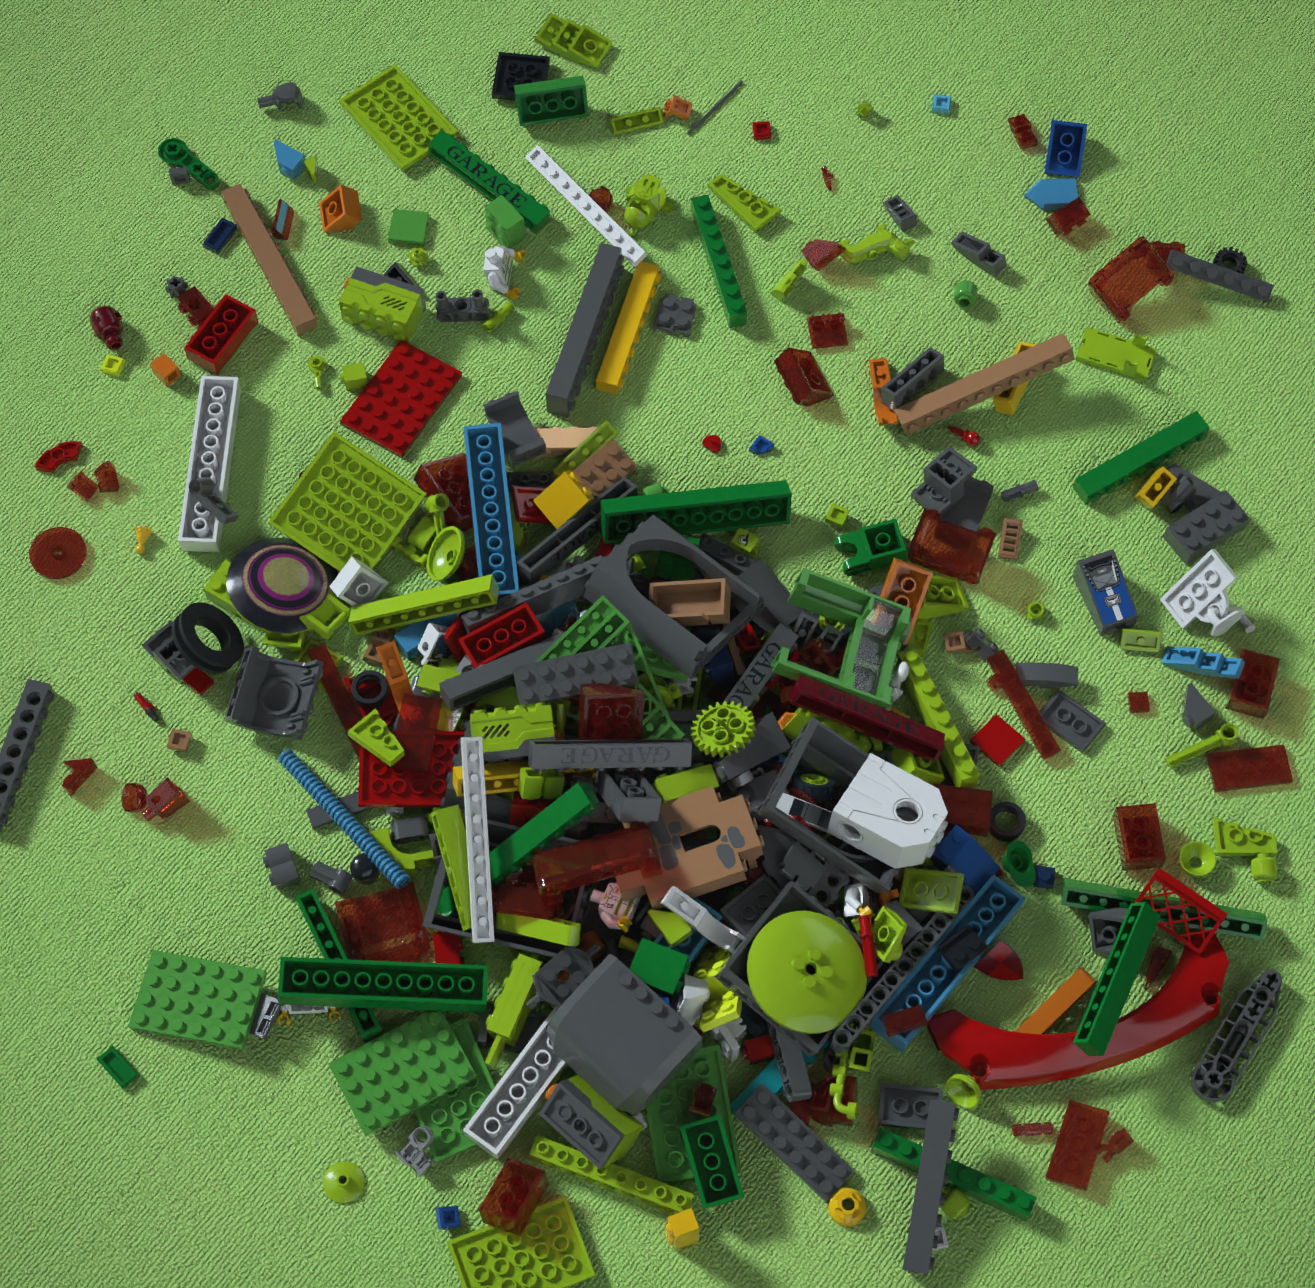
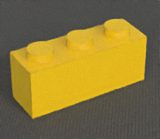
M692 1208L667 1218L665 1236L668 1245H673L674 1250L699 1242V1226Z

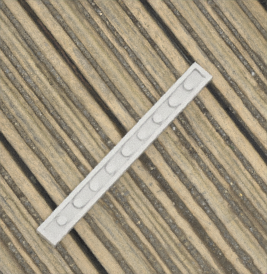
M538 145L525 157L613 246L622 248V255L634 267L648 255Z
M462 737L461 754L472 942H494L482 737Z

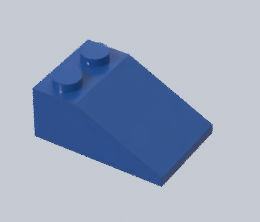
M1052 120L1044 173L1080 177L1087 124Z
M958 825L953 827L931 856L932 864L941 871L952 865L959 873L964 874L965 881L963 885L969 886L973 890L974 897L993 874L996 875L1000 870V866L976 840Z

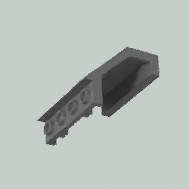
M255 646L246 648L224 721L253 732L302 740L303 734L308 728L307 720L313 710L312 703L314 697L318 693V682L324 672V662L316 659L305 663L275 658L259 652L260 648Z

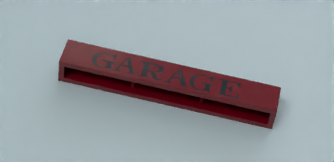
M803 675L799 677L793 687L792 705L933 762H936L944 750L945 733Z

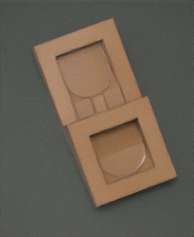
M389 628L373 632L371 642L363 656V661L381 667L382 663L376 647L392 642L396 629Z
M963 631L943 634L947 653L978 652L981 647L978 646L973 650L965 642L963 636L966 633H963Z

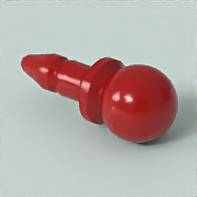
M948 426V429L953 434L962 437V441H966L969 446H977L979 444L980 436L978 433L970 432L968 429L964 431L956 426Z

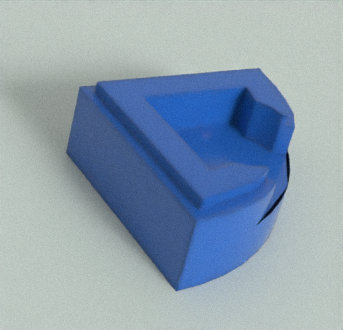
M759 435L749 447V452L765 454L770 452L775 447V444Z

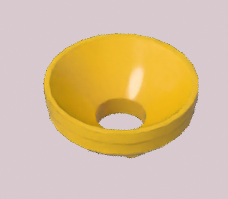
M853 1188L837 1190L831 1196L828 1204L830 1217L834 1222L844 1227H852L859 1224L863 1220L867 1209L863 1195ZM851 1199L854 1202V1208L849 1211L845 1210L842 1207L843 1200Z

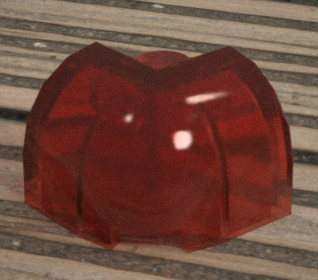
M828 1075L827 1078L821 1080L817 1085L815 1084L812 1089L808 1108L809 1115L815 1122L824 1126L832 1127L833 1124L852 1126L853 1119H847V1115L837 1111L833 1104L834 1096H830L829 1093L830 1084L836 1083L837 1077ZM846 1076L844 1095L842 1097V1104L848 1106V1102H858V1082L856 1077Z

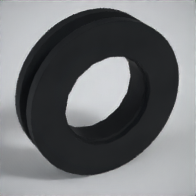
M193 603L188 605L173 621L172 637L181 655L194 667L207 673L220 674L229 670L241 658L244 651L241 632L235 622L219 608L207 603ZM195 625L203 626L210 630L217 637L221 651L212 650L207 647L196 634Z

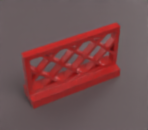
M1160 867L1134 902L1138 903L1142 899L1150 898L1152 908L1156 912L1167 910L1170 922L1160 923L1158 921L1157 926L1199 955L1228 915ZM1155 880L1162 884L1163 894L1152 895L1150 887ZM1165 887L1172 892L1166 893ZM1149 890V895H1150V896H1145V897H1144V895L1146 894V892ZM1167 895H1178L1181 905L1169 907ZM1165 896L1167 908L1155 909L1153 898ZM1183 899L1190 904H1183ZM1194 906L1197 908L1198 917L1186 919L1184 907ZM1182 907L1184 919L1172 921L1170 909ZM1200 911L1203 912V913L1206 914V915H1205V916H1201V915H1200ZM1210 917L1217 922L1213 929L1203 930L1201 919ZM1199 919L1201 931L1189 933L1187 921ZM1185 922L1187 934H1176L1173 929V923ZM1170 924L1171 930L1165 925ZM1210 932L1209 935H1208V936L1206 937V939H1205L1204 933ZM1202 933L1203 943L1198 949L1191 944L1190 935ZM1183 936H1187V937H1188V941L1185 940V939L1182 938V937H1183Z

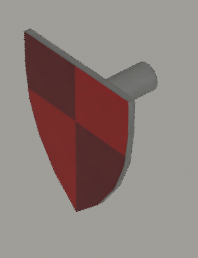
M1002 940L994 945L974 966L982 973L999 980L1012 981L1023 979V966L1019 956Z

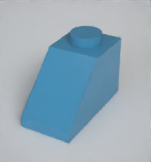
M275 140L274 146L280 173L287 178L290 177L295 180L305 168V155Z

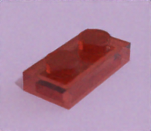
M921 1004L881 1017L888 1037L928 1025Z

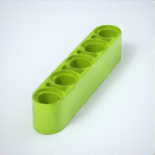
M498 906L496 909V929L566 946H579L580 923L513 907Z

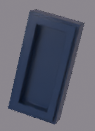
M221 218L203 242V247L219 254L238 229L237 225Z

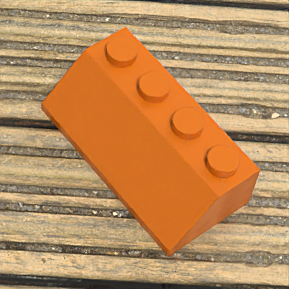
M894 558L880 597L911 608L910 617H912L908 637L903 643L907 645L933 572ZM878 601L871 624L890 630L900 609ZM874 634V635H877V636H880V637L889 639V637H885V636H882V635Z

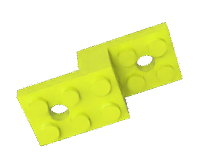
M717 945L711 948L706 947L697 957L693 976L708 981V990H710L708 1001L703 1003L699 1025L703 1033L739 1018L743 1002L715 978V975L732 955Z

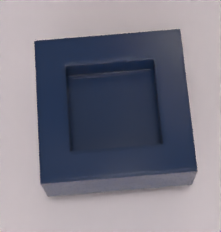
M1035 866L1036 879L1033 887L1053 889L1055 868Z

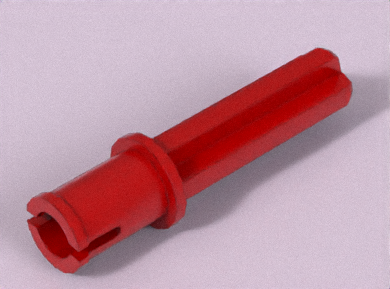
M871 915L859 916L858 920L861 933L859 938L862 941L866 976L876 977L878 976L874 945L875 933L872 930Z

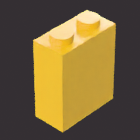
M572 470L561 474L533 500L556 529H559L595 499L592 495V490L588 486H584L580 481V476Z

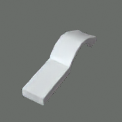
M671 886L661 901V904L692 925L701 935L731 954L735 951L734 949L739 941L745 938L739 932L720 923L709 914L706 908L675 886Z

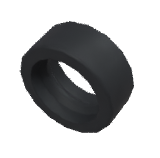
M367 670L359 673L353 679L351 692L356 704L360 707L375 709L387 701L389 686L386 678L380 672ZM373 680L380 683L382 691L377 697L365 699L360 696L359 687L364 682Z
M1012 802L996 804L990 810L987 819V827L990 834L997 840L1004 842L1017 839L1022 834L1026 823L1025 813L1022 808ZM1000 812L1012 813L1018 819L1017 828L1010 832L1000 830L995 825L996 815Z

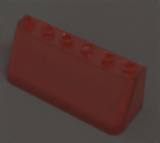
M639 823L634 827L618 829L609 834H599L591 839L578 840L566 846L560 845L548 851H539L532 858L538 893L544 907L563 902L561 891L636 870H641L643 879L663 874L651 827L644 823Z

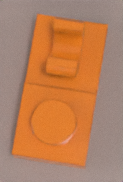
M892 889L888 892L875 893L877 907L882 908L883 905L886 906L891 903L890 899L899 897L898 890Z

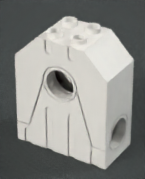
M870 753L833 809L827 832L897 869L923 864L926 857L931 858L935 850L934 846L936 843L939 844L944 836V830L948 824L945 821L948 812L938 788Z

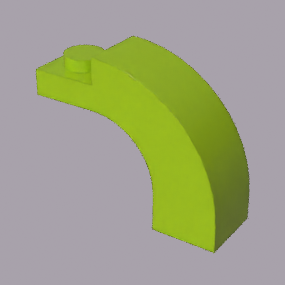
M389 828L369 831L379 845L391 855L409 876L417 875V867L424 869L435 864L433 850L405 854L396 850L392 845Z
M869 1025L853 1042L848 1068L866 1072L870 1070L876 1032Z

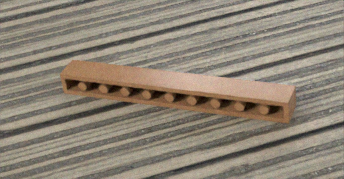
M240 183L221 191L228 211L297 336L317 328L316 320H318V316L314 309H310L309 306L311 304L308 297L302 295L303 289L299 282H295L294 272L292 269L287 268V260L284 255H280V248L277 242L273 243L272 233L269 228H265L264 225L266 224L262 215L258 216L255 202L251 203L249 200L251 196L248 190L243 189Z
M1064 333L1059 334L894 409L895 414H897L898 423L905 436L915 433L924 427L930 426L935 422L948 418L957 412L966 410L968 407L981 403L988 398L999 395L1010 388L1075 360L1073 349Z

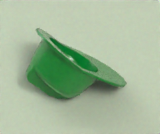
M1014 841L1008 846L1007 851L1002 857L1003 868L1011 875L1016 884L1024 888L1031 887L1036 879L1031 850L1024 842Z

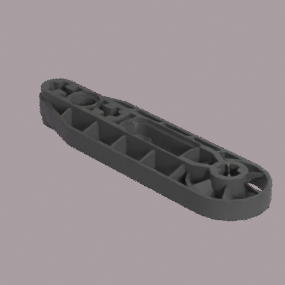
M1268 970L1239 993L1193 1071L1191 1087L1201 1100L1209 1103H1218L1225 1100L1232 1092L1276 1015L1282 977L1278 971ZM1269 979L1273 981L1269 988L1265 987ZM1258 982L1255 990L1252 989L1251 987ZM1246 992L1250 995V998L1246 1005L1243 1006L1237 1003V1001ZM1276 993V995H1275V1001H1272L1271 999L1273 998L1274 994ZM1257 995H1262L1265 1001H1260ZM1267 1006L1273 1008L1270 1021L1262 1017ZM1233 1007L1241 1012L1236 1022L1227 1019ZM1254 1007L1257 1010L1253 1014V1017L1249 1016V1014ZM1258 1023L1266 1026L1260 1038L1252 1033ZM1224 1024L1231 1029L1226 1039L1217 1036ZM1235 1031L1237 1034L1225 1055L1222 1052ZM1244 1036L1245 1038L1233 1059L1230 1058V1053H1233L1239 1040ZM1248 1039L1256 1043L1250 1055L1242 1050ZM1214 1040L1221 1045L1216 1056L1207 1053ZM1238 1056L1247 1060L1240 1072L1233 1067ZM1211 1078L1215 1080L1214 1085L1210 1083ZM1229 1080L1230 1084H1223V1081ZM1219 1088L1223 1094L1220 1098L1216 1093Z

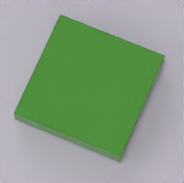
M394 209L388 242L424 246L429 212Z

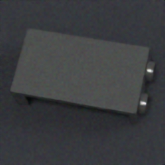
M518 391L507 393L504 397L490 400L487 404H484V412L489 423H501L503 448L512 467L546 453V444L543 438H539L520 402Z
M972 476L964 482V496L942 515L940 522L937 523L934 537L969 550L992 496L994 485L984 480L975 479Z

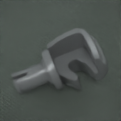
M293 82L277 86L273 89L272 95L257 98L260 109L275 105L279 110L282 109L281 102L288 104V101L294 100L298 102L299 108L302 109L304 103L300 88Z

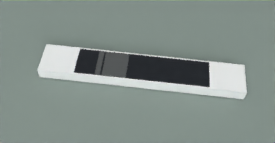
M786 793L782 794L776 805L778 809L790 816H801L809 826L827 832L832 811Z

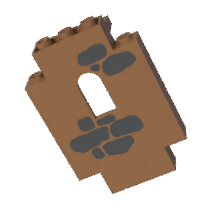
M713 786L661 803L658 821H650L649 823L631 821V823H623L625 835L604 841L623 902L647 894L652 910H659L665 908L661 901L671 886L677 887L690 898H694L746 880L745 872L748 869L745 861L748 860L750 869L758 867L756 859L763 855L762 847L765 846L762 835H757L756 833L758 825L755 817H750L749 813H752L749 801L745 802L742 795L722 801L720 793H715ZM711 826L717 827L721 831L720 838L717 841L686 852L684 851L680 840L681 836Z

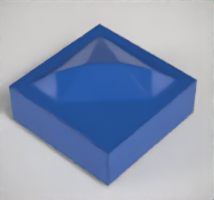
M458 1206L436 1208L439 1230L461 1227Z

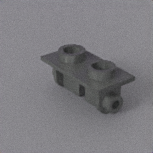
M973 626L971 629L972 633L968 631L963 636L965 642L973 650L978 646L981 647L977 654L985 663L991 664L994 662V656L997 659L999 658V647L994 642L990 643L985 638L986 634L982 629H977Z

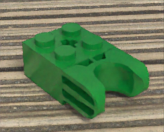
M896 519L859 528L860 530L840 535L834 540L835 548L839 552L851 551L856 554L853 558L844 561L842 570L846 576H853L891 566L894 558L907 561V549Z

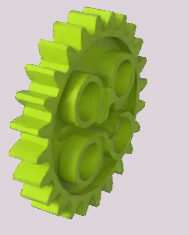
M724 701L723 705L716 702V707L714 708L709 705L708 711L702 709L703 715H696L698 721H693L694 727H691V736L699 751H704L705 755L711 752L712 757L719 753L722 758L724 753L731 756V751L734 750L736 753H739V747L745 749L744 743H751L749 737L755 736L753 731H756V722L747 706L742 707L741 703L735 705L734 701L727 705V702Z

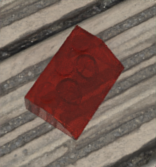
M788 347L774 360L778 373L784 379V384L789 389L792 399L797 405L811 406L834 396L810 351Z
M507 879V881L500 884L492 909L493 912L553 920L562 914L564 889H560L558 885L547 884L545 887L539 886L538 882L529 881L524 884L519 883L517 879Z

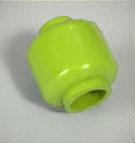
M1269 853L1257 854V858L1251 860L1252 878L1256 879L1258 883L1273 882V879L1278 876L1277 860L1270 857Z
M957 1187L951 1190L946 1188L942 1192L946 1194L944 1206L939 1205L940 1209L951 1219H961L970 1209L969 1198Z

